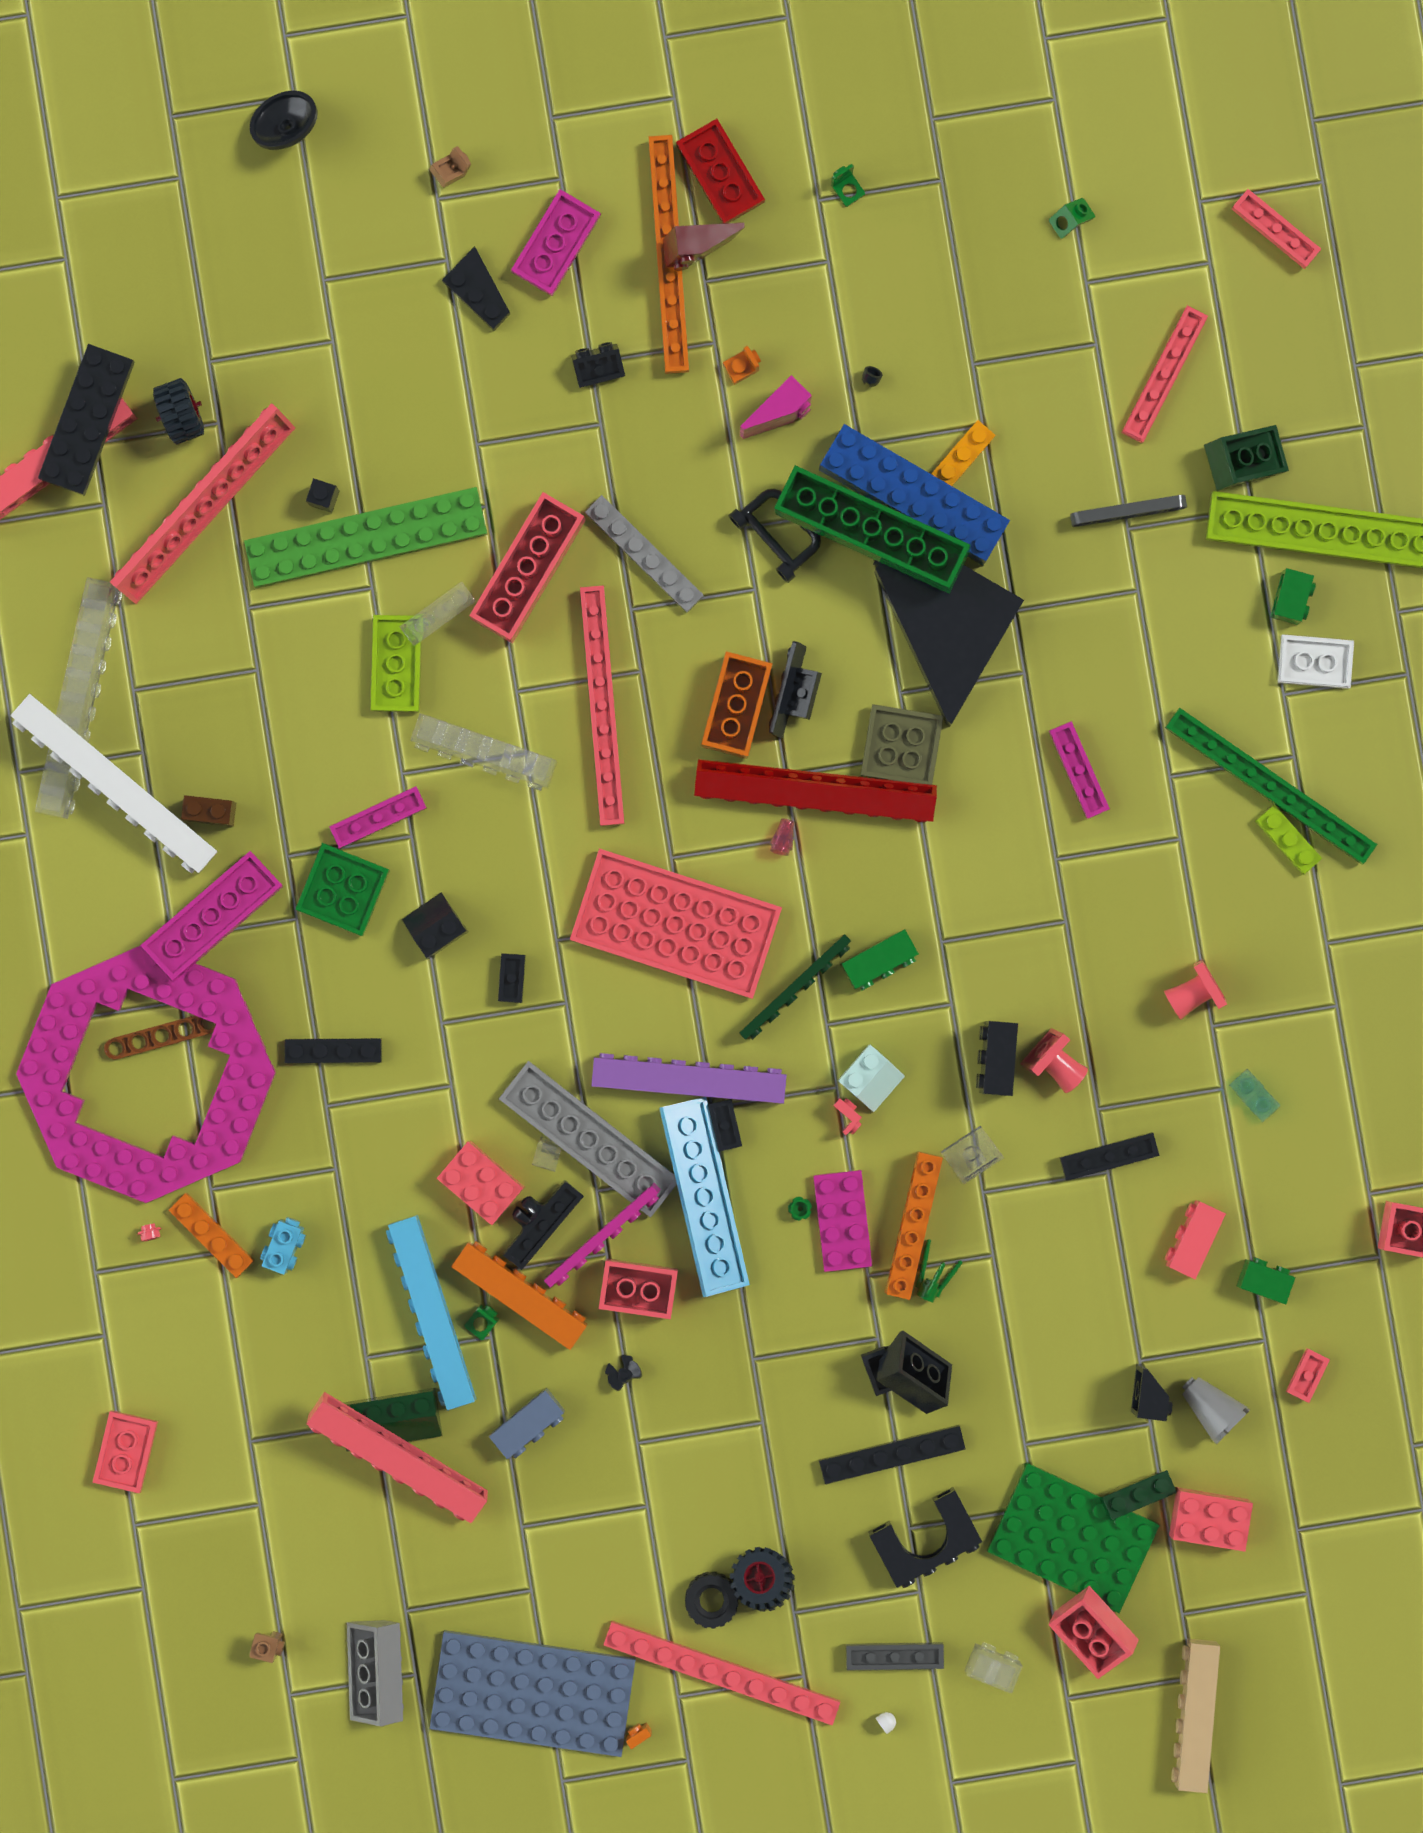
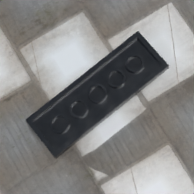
M91 344L87 345L38 479L85 496L133 369L134 360Z

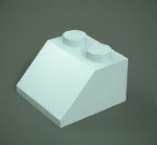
M868 1045L837 1081L871 1111L875 1112L905 1075L874 1047Z

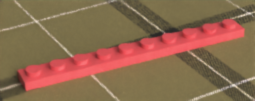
M604 585L580 587L600 826L620 825L625 823Z
M611 1621L604 1641V1646L832 1726L841 1703L838 1699L615 1621Z

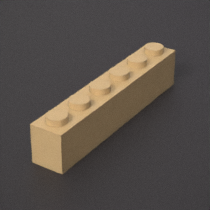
M1187 1638V1645H1183L1182 1659L1185 1660V1670L1180 1672V1684L1183 1685V1694L1178 1696V1709H1181V1717L1176 1720V1733L1179 1734L1178 1743L1174 1744V1758H1177L1176 1767L1172 1768L1171 1774L1172 1782H1175V1786L1179 1791L1208 1793L1220 1645L1217 1641Z

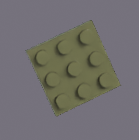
M872 704L860 776L932 785L943 716Z

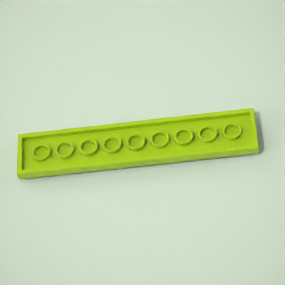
M1217 491L1211 493L1206 540L1423 568V519Z

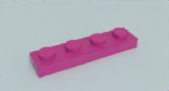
M1072 721L1050 730L1049 734L1086 819L1109 810L1108 803Z
M417 786L333 824L329 828L339 849L419 813L427 809Z

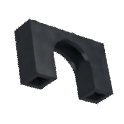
M954 1487L932 1498L946 1525L945 1540L935 1552L927 1555H917L908 1551L900 1542L890 1521L868 1532L896 1588L900 1586L906 1588L915 1582V1578L923 1574L924 1577L929 1576L937 1570V1566L943 1563L949 1565L958 1559L957 1556L966 1551L969 1554L980 1547L978 1544L982 1543V1540Z

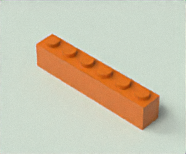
M469 1241L451 1267L571 1350L588 1325L584 1322L586 1318L576 1310L571 1313L564 1308L566 1303L556 1296L551 1299L545 1294L547 1290L539 1284L534 1283L531 1285L525 1280L527 1276L519 1270L514 1269V1271H511L505 1266L507 1262L499 1256L491 1257L486 1253L487 1248L479 1242L475 1241L473 1244Z

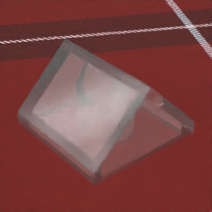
M981 1126L941 1151L943 1157L963 1185L1004 1158Z

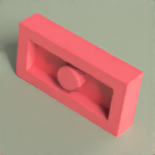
M1306 1348L1286 1392L1309 1403L1330 1359Z

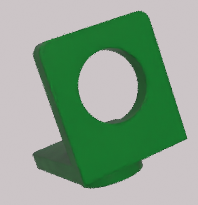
M853 164L847 167L842 166L836 170L831 181L832 188L846 207L865 195V191L853 175ZM849 184L856 188L855 196L850 198L846 197L842 192L844 186Z
M1080 198L1065 204L1049 219V222L1062 239L1078 225L1093 220L1096 216L1085 199ZM1060 216L1067 219L1068 226L1066 229H1062L1058 224Z
M480 1304L464 1326L480 1340H484L499 1321V1318L496 1316L498 1313L490 1306L486 1305L484 1307ZM483 1317L487 1320L488 1325L484 1331H478L474 1328L473 1323L476 1318Z

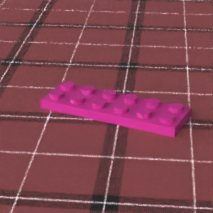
M249 851L140 946L174 982L282 889L283 885Z

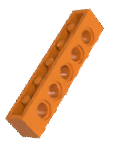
M917 1151L885 1289L887 1295L911 1299L943 1157Z

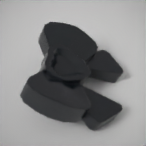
M621 1356L625 1368H621L619 1372L610 1363L607 1365L605 1374L608 1375L610 1386L616 1391H620L623 1385L632 1379H640L642 1377L641 1368L633 1361L632 1356Z

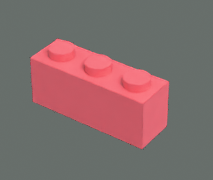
M1197 1200L1194 1204L1190 1203L1185 1213V1216L1188 1218L1184 1226L1180 1225L1176 1232V1244L1174 1248L1170 1247L1166 1253V1266L1196 1280L1226 1213Z

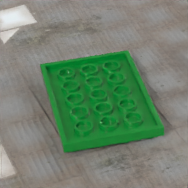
M1027 1462L991 1539L987 1552L1076 1594L1090 1586L1111 1610L1120 1614L1160 1525L1135 1512H1130L1110 1521L1101 1502V1496Z

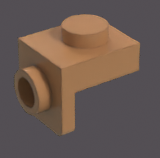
M456 146L452 149L450 155L431 164L429 170L444 188L465 177L471 163L468 156Z
M273 1631L270 1636L256 1633L249 1656L273 1663L277 1655H282L285 1642L281 1641L283 1633Z

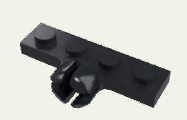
M564 1180L543 1204L537 1202L531 1196L524 1198L521 1201L522 1206L529 1212L527 1214L519 1206H516L514 1209L513 1219L522 1226V1230L502 1253L503 1256L522 1270L584 1197L583 1194Z

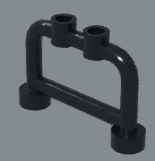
M767 489L741 511L735 509L728 516L740 530L747 524L753 528L783 562L776 568V571L785 582L789 583L796 577L793 572L820 548L821 537L819 534L800 526L809 534L812 541L795 559H792L752 514L768 499L776 498L778 500L782 493L778 489Z

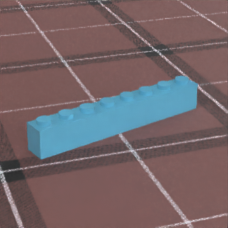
M416 1215L388 1225L389 1230H386L387 1238L390 1244L394 1243L397 1252L393 1254L397 1267L402 1268L404 1276H401V1282L404 1290H409L411 1299L408 1300L412 1314L416 1313L419 1321L415 1323L418 1335L423 1336L426 1343L423 1346V1351L426 1359H431L433 1365L430 1372L434 1383L438 1382L441 1390L437 1392L441 1406L445 1405L446 1409L450 1410L475 1402L477 1398L419 1216Z

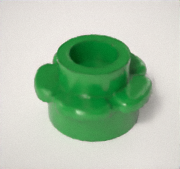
M796 1197L792 1203H789L788 1212L792 1214L791 1216L795 1220L807 1219L811 1215L810 1209L812 1205L808 1199Z

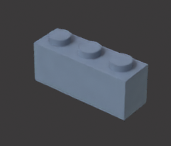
M546 1388L494 1430L489 1438L506 1459H509L511 1456L517 1458L526 1450L524 1445L529 1441L535 1443L545 1435L543 1430L551 1425L553 1428L564 1419L561 1415L564 1414L565 1410Z

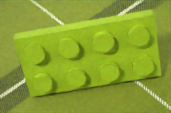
M373 615L371 711L420 712L422 616Z

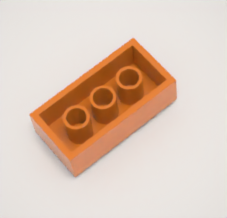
M726 651L701 747L748 759L773 663Z

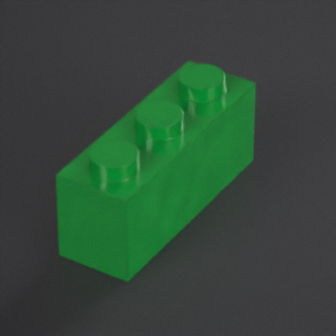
M904 929L847 960L841 966L853 988L857 989L860 987L861 991L874 985L873 979L879 976L885 979L894 974L893 968L900 964L905 968L916 962L914 957L919 955Z

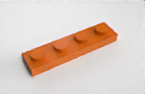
M185 1193L169 1209L235 1278H238L255 1261L188 1193Z

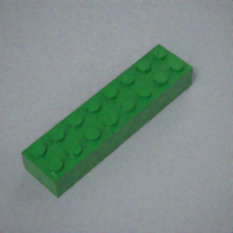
M796 465L774 507L775 514L949 594L970 552V544Z

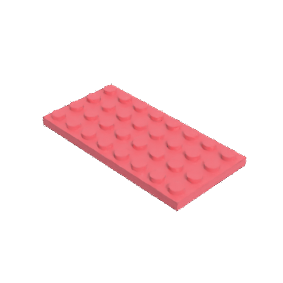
M599 848L570 940L753 999L782 907Z

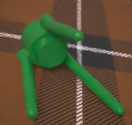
M928 1239L924 1248L919 1278L915 1287L919 1288L916 1293L917 1296L933 1303L936 1297H940L942 1290L958 1271L962 1261L957 1262L940 1285L938 1280L945 1267L944 1262L940 1264L933 1279L926 1278L923 1281L931 1240Z

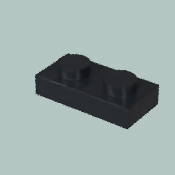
M501 953L499 1002L523 1003L526 955Z
M732 1099L708 1104L718 1150L724 1151L741 1147L742 1142Z

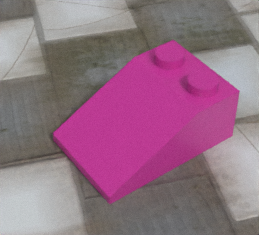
M791 375L740 426V436L745 439L793 423L797 418L802 420L811 410L812 395Z

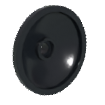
M293 90L278 93L265 100L256 109L250 121V134L254 141L265 149L281 150L292 147L301 142L313 129L318 115L317 106L313 99L304 92Z

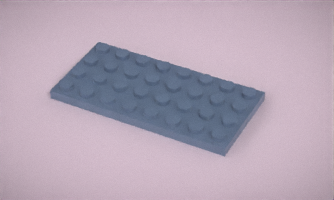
M444 1630L429 1729L622 1757L636 1658Z

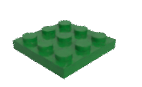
M322 843L295 910L364 936L390 870Z

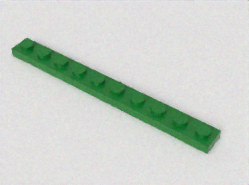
M1178 708L1166 725L1165 729L1363 865L1378 845L1183 709Z

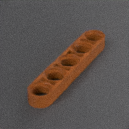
M194 1015L111 1038L105 1043L104 1052L111 1059H120L213 1033L215 1026L211 1030L205 1029L202 1025L203 1018ZM183 1022L189 1023L192 1027V1032L188 1036H183L179 1032V1026ZM159 1029H165L169 1033V1038L166 1042L162 1043L157 1040L156 1032ZM137 1035L145 1038L146 1044L142 1049H137L133 1045V1038ZM117 1041L122 1045V1052L119 1055H113L110 1052L109 1047L112 1042Z

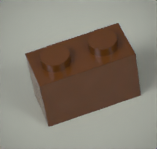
M184 795L181 819L189 822L234 827L236 802Z

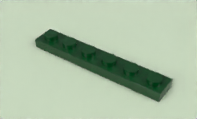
M844 934L743 1028L739 1034L745 1040L748 1037L753 1040L763 1031L760 1026L766 1020L771 1023L780 1015L777 1010L783 1004L787 1007L798 998L795 995L801 988L807 990L815 982L812 978L819 971L824 974L833 965L830 961L836 955L841 958L850 949L848 944L851 940Z

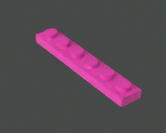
M655 1183L648 1187L552 1271L544 1280L550 1288L555 1283L560 1286L569 1278L567 1273L572 1268H575L577 1271L587 1262L585 1257L592 1252L595 1255L605 1246L604 1240L609 1236L614 1239L623 1230L620 1226L627 1220L629 1223H632L641 1215L639 1210L644 1205L648 1208L659 1199L657 1194L661 1189Z

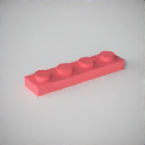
M1249 189L1245 191L1232 207L1236 214L1303 269L1310 264L1321 250L1319 246Z

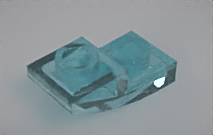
M1248 1069L1229 1085L1262 1122L1281 1107Z

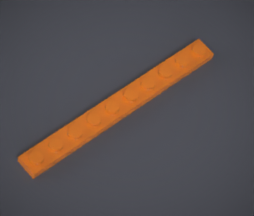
M672 135L649 136L665 374L689 372L682 270L676 271L674 267L666 268L663 246L665 236L675 226H679Z

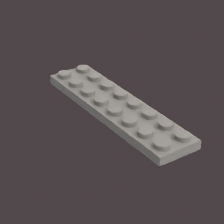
M530 1061L525 1064L499 1098V1100L628 1201H634L648 1187L655 1183L661 1189L657 1194L659 1199L649 1208L644 1205L640 1209L650 1218L677 1185L675 1175Z

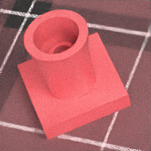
M1203 959L1194 963L1198 976L1164 991L1180 1020L1210 999H1213L1218 1009L1227 1005L1226 998Z
M1053 1028L1046 1033L1020 1063L1026 1070L1037 1076L1046 1070L1064 1093H1068L1076 1088L1088 1072L1087 1067L1074 1060L1062 1050L1070 1039Z

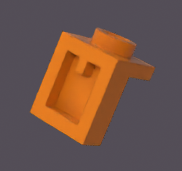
M746 346L742 352L724 361L723 366L735 385L758 372V363L761 360L755 350L751 351Z

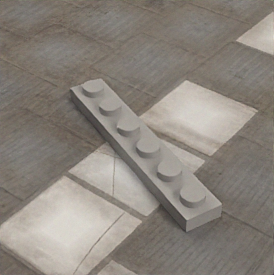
M602 495L585 511V514L686 613L704 597Z

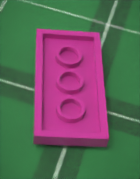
M559 189L512 267L511 272L553 296L599 220L601 213Z
M855 1170L813 1175L824 1272L872 1267L862 1171Z

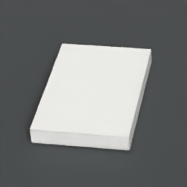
M1281 635L1277 683L1350 689L1354 640Z

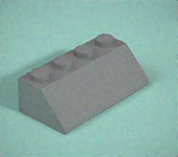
M386 1620L347 1622L350 1720L376 1726H385L403 1721L400 1623Z

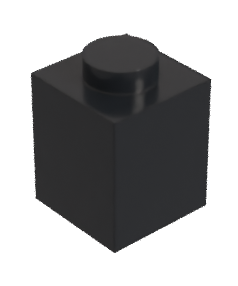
M313 478L306 502L311 507L332 513L340 490L336 485Z

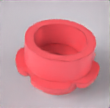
M155 1223L141 1226L142 1231L137 1233L140 1235L142 1242L150 1241L161 1237L159 1232L161 1227H156Z

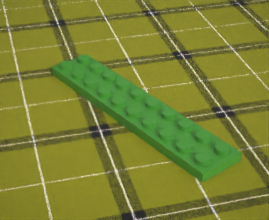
M474 487L244 540L254 587L259 588L488 535L478 489Z

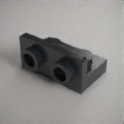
M605 342L598 345L599 348L589 350V348H582L576 350L575 354L571 355L579 388L625 376L617 344Z

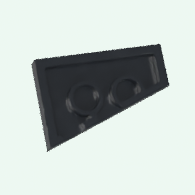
M474 246L442 279V282L495 331L510 315V311Z

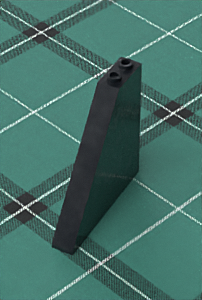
M875 560L873 565L877 566L874 572L945 723L951 726L1024 600L963 565L949 594Z

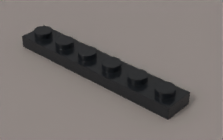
M955 1425L819 1459L824 1483L829 1484L965 1450L966 1448L960 1425Z

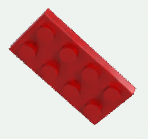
M717 118L676 142L682 156L723 224L730 223L765 202V198Z

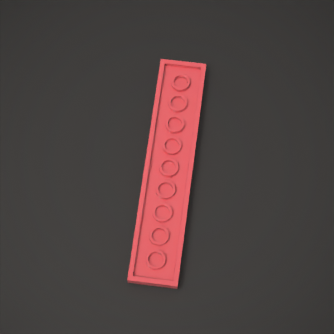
M271 403L260 413L257 420L246 428L238 441L229 447L227 453L219 462L212 466L210 472L196 484L191 493L181 500L179 506L171 515L164 519L163 524L147 538L144 545L131 556L126 565L116 572L110 583L135 604L142 599L295 429L293 424L276 406Z

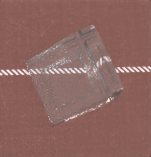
M540 1137L532 1165L555 1172L562 1148L551 1139Z

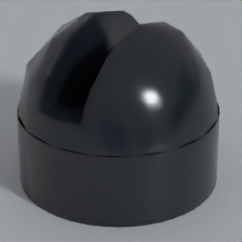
M867 366L862 374V381L864 384H870L869 387H874L879 384L883 374L878 368Z

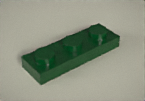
M1166 1470L1100 1499L1111 1521L1177 1493Z

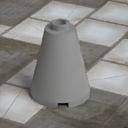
M1191 1377L1182 1387L1185 1390L1182 1395L1216 1445L1250 1411L1247 1406L1200 1377L1196 1380Z

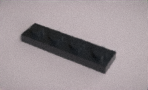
M382 1038L285 1039V1063L382 1062Z
M1151 1132L1059 1157L1065 1181L1160 1155L1154 1133Z

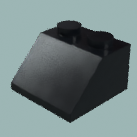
M442 892L402 919L412 938L428 959L468 933V930Z
M1136 1364L1131 1412L1137 1418L1167 1421V1415L1171 1416L1172 1401H1169L1168 1394L1150 1371L1142 1364Z

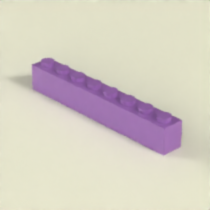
M600 1053L599 1058L594 1057L591 1086L784 1104L787 1075L782 1074V1069L768 1068L767 1073L758 1072V1067L744 1066L743 1070H734V1065L720 1064L719 1068H710V1063L696 1062L695 1066H687L684 1060L672 1059L671 1064L662 1063V1058L648 1057L647 1062L638 1061V1056L624 1055L623 1060L614 1059V1054Z

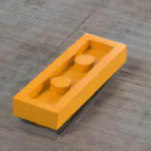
M977 420L931 474L953 486L996 435Z

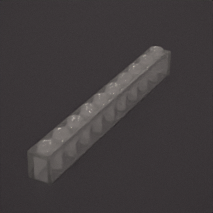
M88 577L56 713L59 719L87 742L90 739L89 723L94 720L96 708L93 707L95 697H99L101 684L98 683L100 674L103 675L106 668V661L104 660L105 651H109L111 646L109 633L116 623L115 606L116 604L119 605L122 592L110 582ZM48 749L35 812L68 819L69 814L72 815L74 811L75 801L72 799L74 791H77L79 788L80 780L69 772L71 768L69 764L65 761L62 764L57 762L50 756L53 751Z

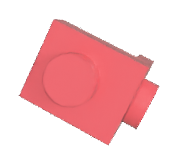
M838 1098L833 1106L850 1120L842 1133L847 1135L850 1132L853 1135L862 1125L859 1122L862 1117L854 1111L857 1106L849 1099L845 1098L842 1101Z

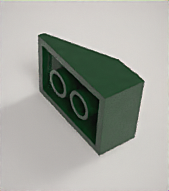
M1276 425L1221 437L1204 444L1217 491L1289 471Z

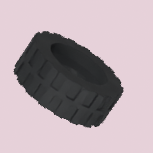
M712 1571V1573L705 1572L700 1576L698 1575L690 1582L686 1590L685 1607L689 1617L697 1625L700 1624L704 1628L711 1627V1629H715L719 1626H725V1623H729L732 1620L738 1607V1599L734 1595L735 1591L731 1588L732 1580L725 1577L722 1573L718 1574ZM715 1588L722 1593L724 1603L718 1611L709 1612L702 1608L700 1596L704 1590Z

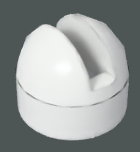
M885 1712L876 1717V1720L886 1734L891 1732L896 1726L895 1716L891 1713Z

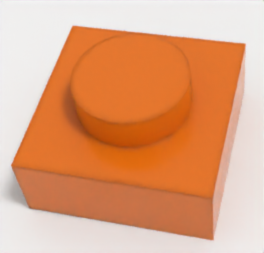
M647 1722L642 1726L638 1723L627 1731L626 1743L630 1749H633L651 1737L652 1730Z

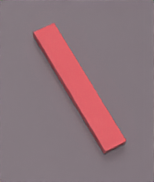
M1188 305L1186 306L1121 433L1140 443L1144 442L1208 315Z

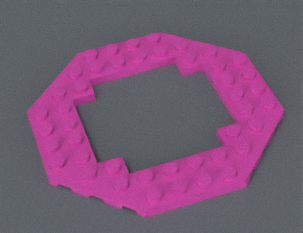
M138 946L51 984L16 1075L57 1168L147 1203L242 1161L275 1077L276 1070L269 1059L266 1047L256 1029L253 1017L246 1001L243 999L235 978L195 963L173 982L141 946ZM129 989L216 1023L208 1047L230 1055L196 1143L174 1135L164 1157L77 1123L85 1100L63 1091L97 1003L120 1011Z

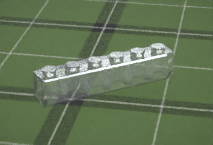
M419 713L410 739L412 743H415L414 748L425 752H428L429 748L438 751L437 756L451 760L452 756L461 759L460 764L472 768L474 764L482 766L483 772L495 776L497 772L506 775L505 779L515 783H519V780L529 782L528 787L541 791L542 787L548 789L557 764L555 759Z

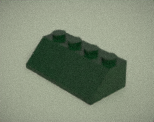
M435 1388L344 1402L347 1406L407 1442L443 1436Z

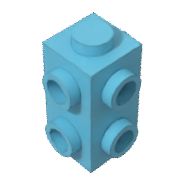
M286 1217V1220L282 1219L278 1221V1224H273L269 1233V1237H272L269 1247H264L260 1257L261 1260H264L262 1267L283 1275L288 1273V1270L292 1271L297 1261V1257L294 1254L297 1247H302L306 1237L305 1234H302L304 1227L299 1226V1221Z

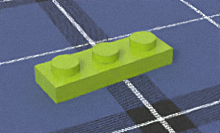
M1275 805L1271 806L1255 821L1302 875L1306 874L1323 859Z

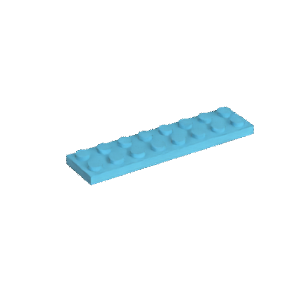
M702 1097L660 1107V1114L703 1297H708L748 1286L750 1284L707 1098Z

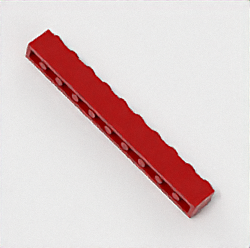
M698 759L694 796H700L703 799H724L728 802L737 800L746 801L750 804L764 803L775 807L792 806L802 810L810 808L819 809L822 812L838 811L848 815L856 813L866 814L870 817L884 816L895 820L912 819L923 823L927 821L933 822L937 785Z

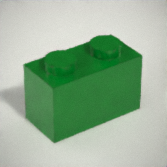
M1288 568L1283 570L1270 618L1295 625L1301 623L1302 620H1306L1310 606H1307L1308 597L1313 596L1316 583H1313L1314 575Z
M1256 1257L1253 1258V1261L1246 1259L1236 1286L1286 1305L1296 1278L1289 1275L1291 1270L1278 1265L1276 1269L1267 1267V1261Z

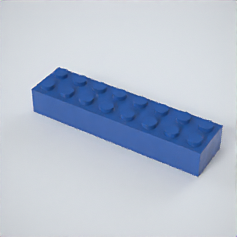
M846 424L842 426L819 467V471L862 496L970 544V552L967 557L983 566L1010 521Z

